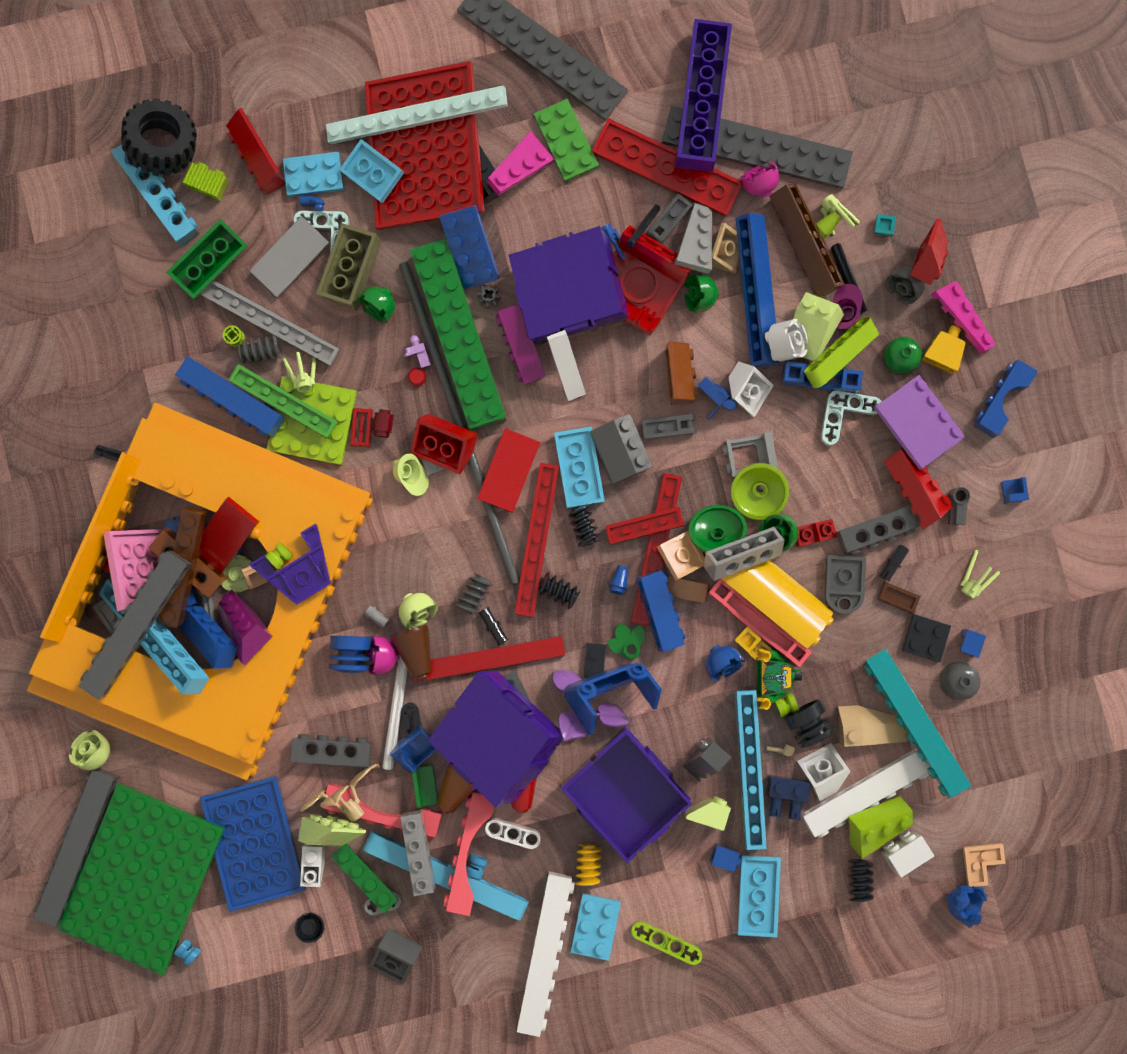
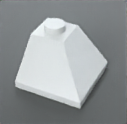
M739 361L729 376L732 399L752 417H755L774 385L754 366Z
M831 743L797 761L805 778L811 783V789L819 801L836 793L850 773L849 768Z

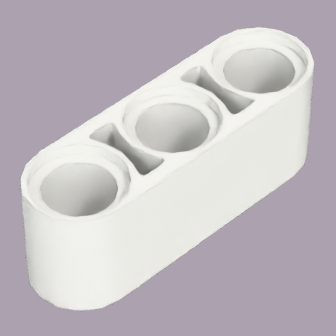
M491 818L485 826L486 834L491 838L528 849H534L540 844V833L533 828L499 818ZM497 823L500 830L492 832L489 829V825ZM514 828L518 831L519 835L516 838H511L508 835V830ZM529 834H534L537 837V841L531 844L527 841L526 837Z

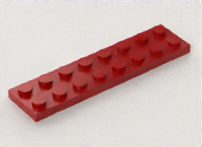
M609 118L592 149L594 155L676 194L679 193L682 197L697 204L707 206L712 211L725 217L728 216L743 185L740 180L715 168L713 172L675 167L677 150Z

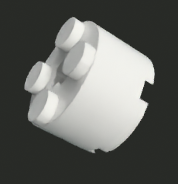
M797 319L773 324L769 331L765 333V339L769 343L771 357L774 361H786L806 355L807 349L804 348L805 344L808 343V337L803 324L797 323Z

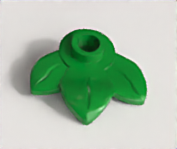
M619 623L615 630L616 638L608 641L609 648L614 653L622 654L626 659H636L640 655V646L645 641L644 630L639 625L631 631L629 627ZM632 646L634 648L633 654L627 652L628 647Z

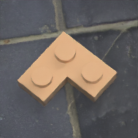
M1002 843L962 847L968 887L987 886L986 866L1006 864Z

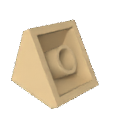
M721 223L712 250V267L736 273L740 262L737 231L726 223Z

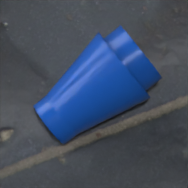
M617 566L616 572L609 584L610 592L624 595L625 591H627L628 567Z

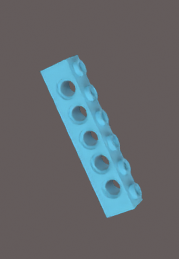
M122 144L111 151L180 246H183L199 234L196 230V227H198L197 223L192 217L188 219L185 215L187 212L186 208L181 202L177 204L174 199L177 196L170 187L166 189L163 184L166 181L161 174L155 176L152 175V172L145 173L141 171V167L136 168L133 166L132 160L129 161L126 158ZM150 174L147 180H143L144 175ZM156 189H160L159 194L153 195ZM170 203L171 207L168 210H164L165 205ZM182 218V222L179 225H175V221Z

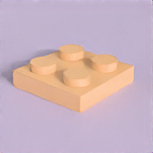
M689 530L657 547L675 581L703 567L705 564V557L701 550L692 543Z

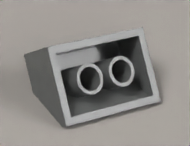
M630 414L612 420L590 431L611 484L644 473L653 467Z

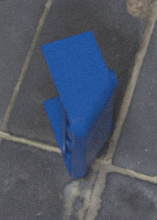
M638 663L623 664L568 684L564 690V698L588 734L592 735L597 714L588 701L593 700L598 695L634 682L650 706L655 710L657 709L662 689L644 665Z

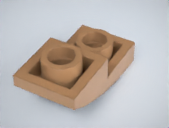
M670 575L667 588L674 597L706 603L710 584L685 578L675 581L673 576Z

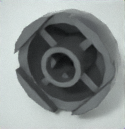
M909 265L896 268L886 279V286L891 294L895 292L899 296L897 300L905 304L915 303L923 294L926 286L925 282L910 275L912 266Z
M951 663L940 674L941 689L951 699L962 701L970 699L977 694L980 688L981 679L979 673L968 663Z

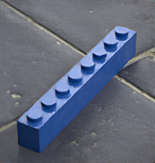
M747 213L736 217L735 220L750 363L754 367L768 368L780 365V361L772 359L769 343L765 339V333L769 331L771 325L776 324L765 215Z

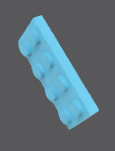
M592 426L554 433L567 508L605 502L596 448L590 435Z
M741 855L737 934L777 937L781 858Z

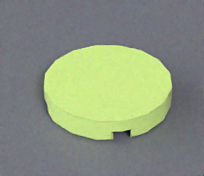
M235 555L223 571L228 578L222 584V587L227 591L233 589L236 593L248 590V585L241 570L249 567L252 561L245 556Z

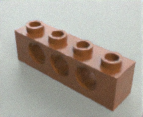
M168 527L161 531L148 548L152 550L151 553L156 558H159L163 552L169 551V547L174 548L177 534ZM198 555L192 585L197 588V592L200 595L210 598L228 577L223 572L217 571ZM199 572L205 574L206 581L199 578Z

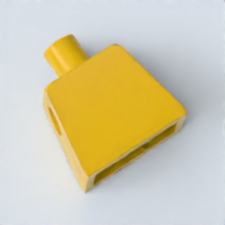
M951 325L947 333L940 331L922 355V361L952 375L958 372L965 347V341L958 338L961 329Z

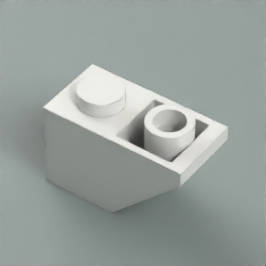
M305 844L302 846L300 886L321 887L326 845Z

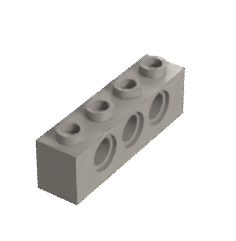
M775 527L707 551L704 568L713 581L781 556L784 539Z
M423 810L403 813L401 815V823L413 894L418 896L434 893L436 885Z

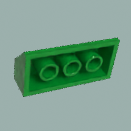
M219 219L166 273L193 299H196L248 245Z

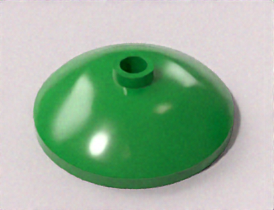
M712 505L701 509L693 516L689 524V536L692 543L705 553L745 538L747 535V524L744 517L734 508L725 505Z

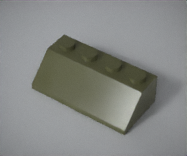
M341 223L316 294L339 306L357 311L359 307L357 298L365 290L382 242L376 233Z

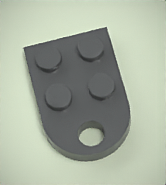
M826 556L825 600L833 611L840 614H849L861 607L865 596L866 557ZM841 599H846L849 602V607L846 610L841 609L839 606Z

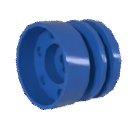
M330 636V649L338 650V654L329 656V659L338 660V664H329V669L343 673H359L370 670V665H362L361 661H370V657L363 656L362 651L371 650V637Z

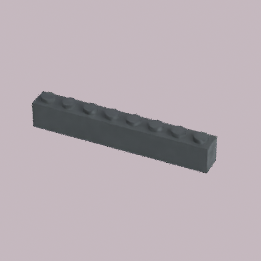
M167 551L160 555L157 560L159 564L146 577L148 581L144 587L141 586L137 590L135 601L126 607L124 611L126 613L125 616L113 627L114 633L103 642V650L100 654L97 653L91 661L93 665L81 676L80 680L82 682L78 687L96 699L100 700L107 696L191 567L192 563L175 552Z
M100 768L89 771L87 774L85 789L78 796V801L80 802L71 814V825L66 828L63 835L65 838L63 845H60L57 850L56 856L58 858L49 870V881L44 884L41 891L43 894L41 901H38L35 906V920L53 927L60 925L120 776Z

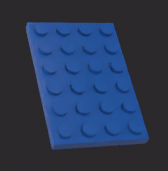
M277 776L200 797L205 819L226 828L216 850L215 858L229 912L306 890L305 886H300L301 867Z

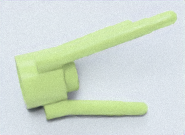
M833 194L827 196L820 203L823 207L820 211L824 217L828 213L838 211L852 227L855 224L851 219L856 224L860 223Z
M296 352L299 368L297 378H295L286 358H283L294 389L302 393L311 391L312 387L315 386L316 358L313 357L311 375L308 376V373L303 371L300 352Z
M978 550L974 551L965 577L960 584L963 586L961 591L972 599L976 596L978 597L981 591L1000 574V571H997L984 584L980 585L992 570L991 567H988L977 582L973 579L968 581Z

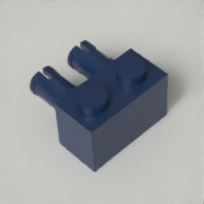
M769 775L766 794L772 798L769 816L781 818L783 800L789 799L791 804L788 819L800 821L802 803L809 801L811 783L806 780Z

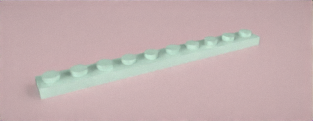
M498 86L326 124L327 140L329 144H336L508 107L506 88Z

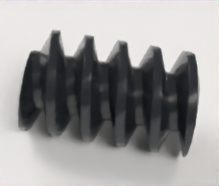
M590 504L575 508L568 515L569 518H575L571 522V525H577L573 532L580 533L575 537L576 540H582L578 547H586L600 542L596 541L600 534L593 533L598 527L591 526L595 519L588 518L593 512H586Z
M548 571L540 584V595L548 592V599L554 595V602L561 599L562 606L568 602V609L570 610L580 591L577 592L576 585L570 589V582L563 585V578L556 582L557 575L550 579V572Z
M849 859L848 862L854 864V866L848 867V870L854 871V874L848 875L849 878L854 879V882L848 883L849 886L854 887V890L849 891V894L854 895V898L849 900L853 902L873 900L874 895L870 894V892H873L874 888L870 884H873L874 880L870 876L874 872L869 870L873 867V863L863 859Z

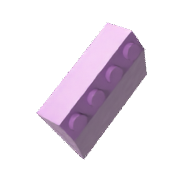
M920 375L874 407L919 470L965 437Z

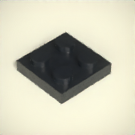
M912 614L902 651L941 663L951 625Z

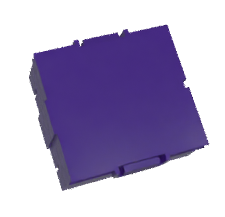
M600 226L576 234L569 232L570 237H567L565 234L543 241L542 245L535 243V247L508 255L516 284L515 291L518 304L523 312L529 340L531 339L538 344L548 342V336L563 330L566 331L567 336L629 318L620 280L616 277L618 271L610 240Z
M478 671L455 702L456 707L450 709L428 739V742L447 760L446 763L448 765L454 764L452 768L469 785L474 784L471 787L473 790L477 789L497 808L498 806L501 807L504 804L518 800L524 792L523 789H526L531 781L536 779L547 765L548 759L556 750V746H559L563 741L559 728L498 671Z
M626 726L595 752L593 759L589 758L559 785L578 807L577 812L602 840L605 838L626 863L637 855L638 850L640 852L650 842L653 843L670 828L669 825L680 816L679 813H683L692 805L689 796L673 780V774L648 746L644 747Z

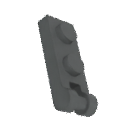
M678 193L648 229L646 235L663 244L693 205ZM658 228L663 231L661 235L655 232Z
M694 414L642 420L643 439L696 434V427L693 424L695 420ZM680 422H686V428L681 429Z

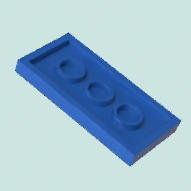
M473 205L440 215L439 218L463 288L467 289L499 280L500 275L477 206Z

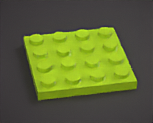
M282 376L281 389L336 420L338 424L328 439L275 408V412L286 419L274 438L269 436L267 450L342 465L357 390L315 383L311 391L302 393L294 389L291 378Z

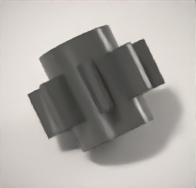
M491 284L486 288L481 286L482 293H477V296L482 298L479 304L485 303L487 309L489 305L496 307V300H501V296L496 295L499 289H493ZM486 294L492 295L493 298H486Z

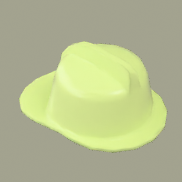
M411 453L405 454L401 459L392 462L394 465V478L397 482L402 483L410 494L420 496L426 492L429 478L426 470L415 455Z

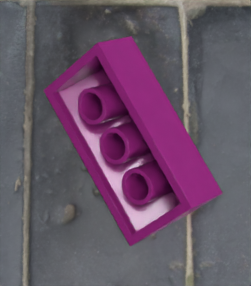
M233 589L222 597L218 603V625L238 647L236 655L241 663L246 665L273 636L248 601Z

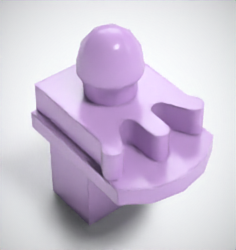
M416 335L411 336L410 343H412V347L405 348L406 353L403 354V357L417 354L421 368L431 365L424 343L420 344L419 338Z

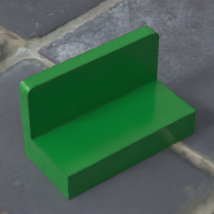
M433 765L416 768L415 773L412 771L417 809L423 806L436 805L438 795Z

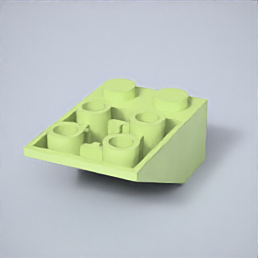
M310 814V817H302L298 841L307 845L343 846L365 834L366 830L359 828V824L349 823V820L339 819L338 816L327 815V818H322L321 815Z

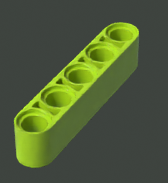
M869 316L857 321L804 370L813 388H819L826 384L879 335Z

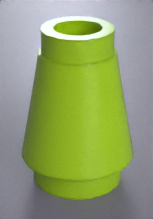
M835 211L816 223L823 239L826 236H830L842 219Z

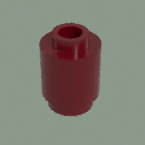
M379 409V412H375L374 436L389 438L390 433H392L394 415L390 414V410Z

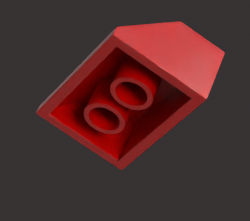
M936 219L920 245L910 272L911 276L929 285L932 284L934 279H939L946 262L945 258L949 253L946 250L949 242L941 219Z
M427 414L417 419L410 453L452 472L461 474L474 452L478 433Z

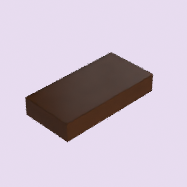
M883 582L877 600L914 614L921 596Z

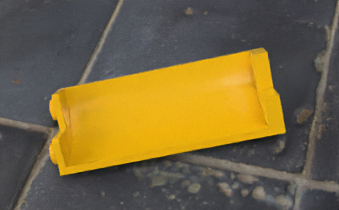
M771 560L721 578L807 649L811 645L814 647L821 639L819 637L820 633L834 620L832 618L833 611Z

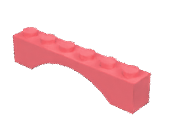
M721 578L708 591L710 597L748 626L777 652L785 656L794 666L800 667L812 653L767 618Z
M330 783L327 787L326 795L331 796L344 786ZM347 788L341 795L342 799L345 802L350 798L354 801L351 789ZM362 801L358 803L365 812L360 817L364 819L365 823L375 825L377 822L383 824V827L394 830V827L402 829V814L382 813L370 808ZM336 806L322 807L327 809L326 812L338 815V812L343 813ZM424 807L420 810H423L427 838H436L443 812Z
M473 792L472 797L468 796L465 808H468L469 811L467 816H463L461 827L465 829L463 836L459 835L457 847H460L459 855H454L452 867H456L454 875H450L448 887H451L450 895L445 896L443 907H447L446 912L470 916L474 899L467 879V852L476 832L491 818L494 807L479 793Z

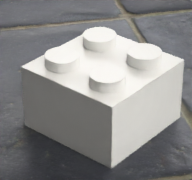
M908 830L903 832L899 836L900 839L895 842L890 841L883 846L884 849L880 851L891 870L901 878L934 857L923 837L914 831Z

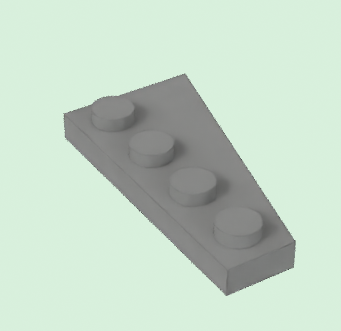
M695 203L691 208L686 224L687 227L683 233L682 243L679 246L674 265L709 274L712 270V209Z

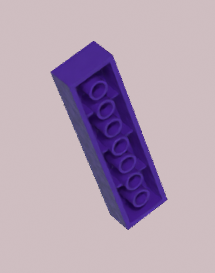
M702 19L694 20L675 163L677 168L713 172L716 162L732 29L731 23Z

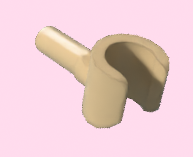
M785 744L784 749L767 746V751L792 756L795 748Z

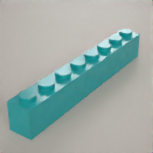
M884 649L867 659L863 667L869 677L872 676L875 680L874 686L879 694L883 693L886 698L884 700L886 706L896 714L895 720L897 724L906 730L907 740L911 745L914 744L918 750L916 751L917 756L922 762H926L929 767L927 771L930 777L936 779L939 783L938 789L943 797L947 796L950 799L971 787V783L888 651Z

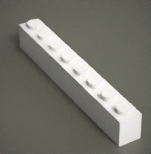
M917 748L801 813V817L810 833L814 837H823L829 833L828 830L832 827L838 828L844 825L848 816L858 813L867 807L876 806L879 804V800L883 798L889 799L896 795L895 791L900 788L906 789L912 786L914 780L918 778L921 780L929 776L927 771L929 767L925 761L922 762L917 756Z
M549 871L517 1026L518 1033L540 1037L541 1031L546 1029L547 1019H544L545 1011L549 1012L551 999H548L549 991L553 992L555 980L552 979L553 972H557L559 960H556L557 952L561 953L563 941L560 940L561 932L565 933L567 921H564L565 913L569 914L571 902L568 901L569 893L573 894L575 882H571L572 876Z

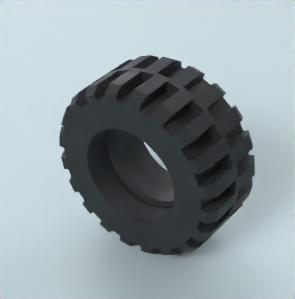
M148 99L144 100L142 104L136 103L133 105V109H129L126 112V116L123 117L121 127L122 149L125 152L126 158L129 161L132 160V165L136 168L141 167L142 172H152V175L158 176V174L169 176L171 172L176 174L180 172L181 168L185 169L194 157L197 138L195 123L190 118L188 112L182 111V107L177 104L172 105L171 101L165 100L163 102L160 99H154V101H149ZM157 128L170 132L177 141L169 146L158 147L146 142L141 135L147 130Z

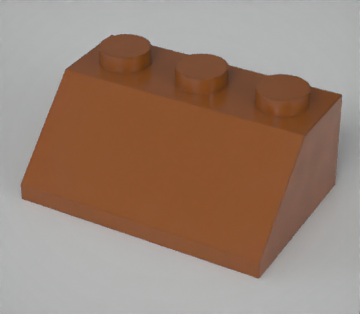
M667 342L665 355L671 405L694 403L695 398L698 397L697 386L693 385V379H696L695 367L692 368L691 360H694L693 349L689 348V343Z

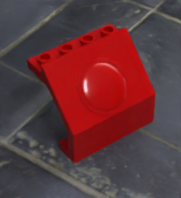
M629 225L622 233L618 244L625 258L621 259L616 250L613 253L618 271L616 277L620 280L629 318L624 319V321L651 336L692 269L674 265L678 254L644 233L636 244L629 248L627 241L636 231V228Z

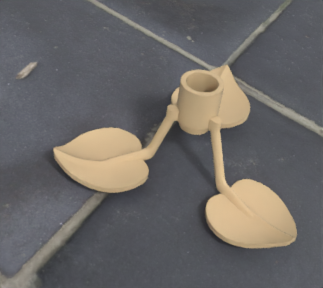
M379 764L363 769L350 781L349 785L354 801L350 798L345 802L341 797L349 787L348 785L338 789L331 796H327L325 794L327 790L323 789L314 794L300 808V813L303 815L305 809L309 808L317 800L325 798L320 804L321 807L336 806L353 823L365 813L358 804L361 801L357 797L355 786L371 769L380 768Z

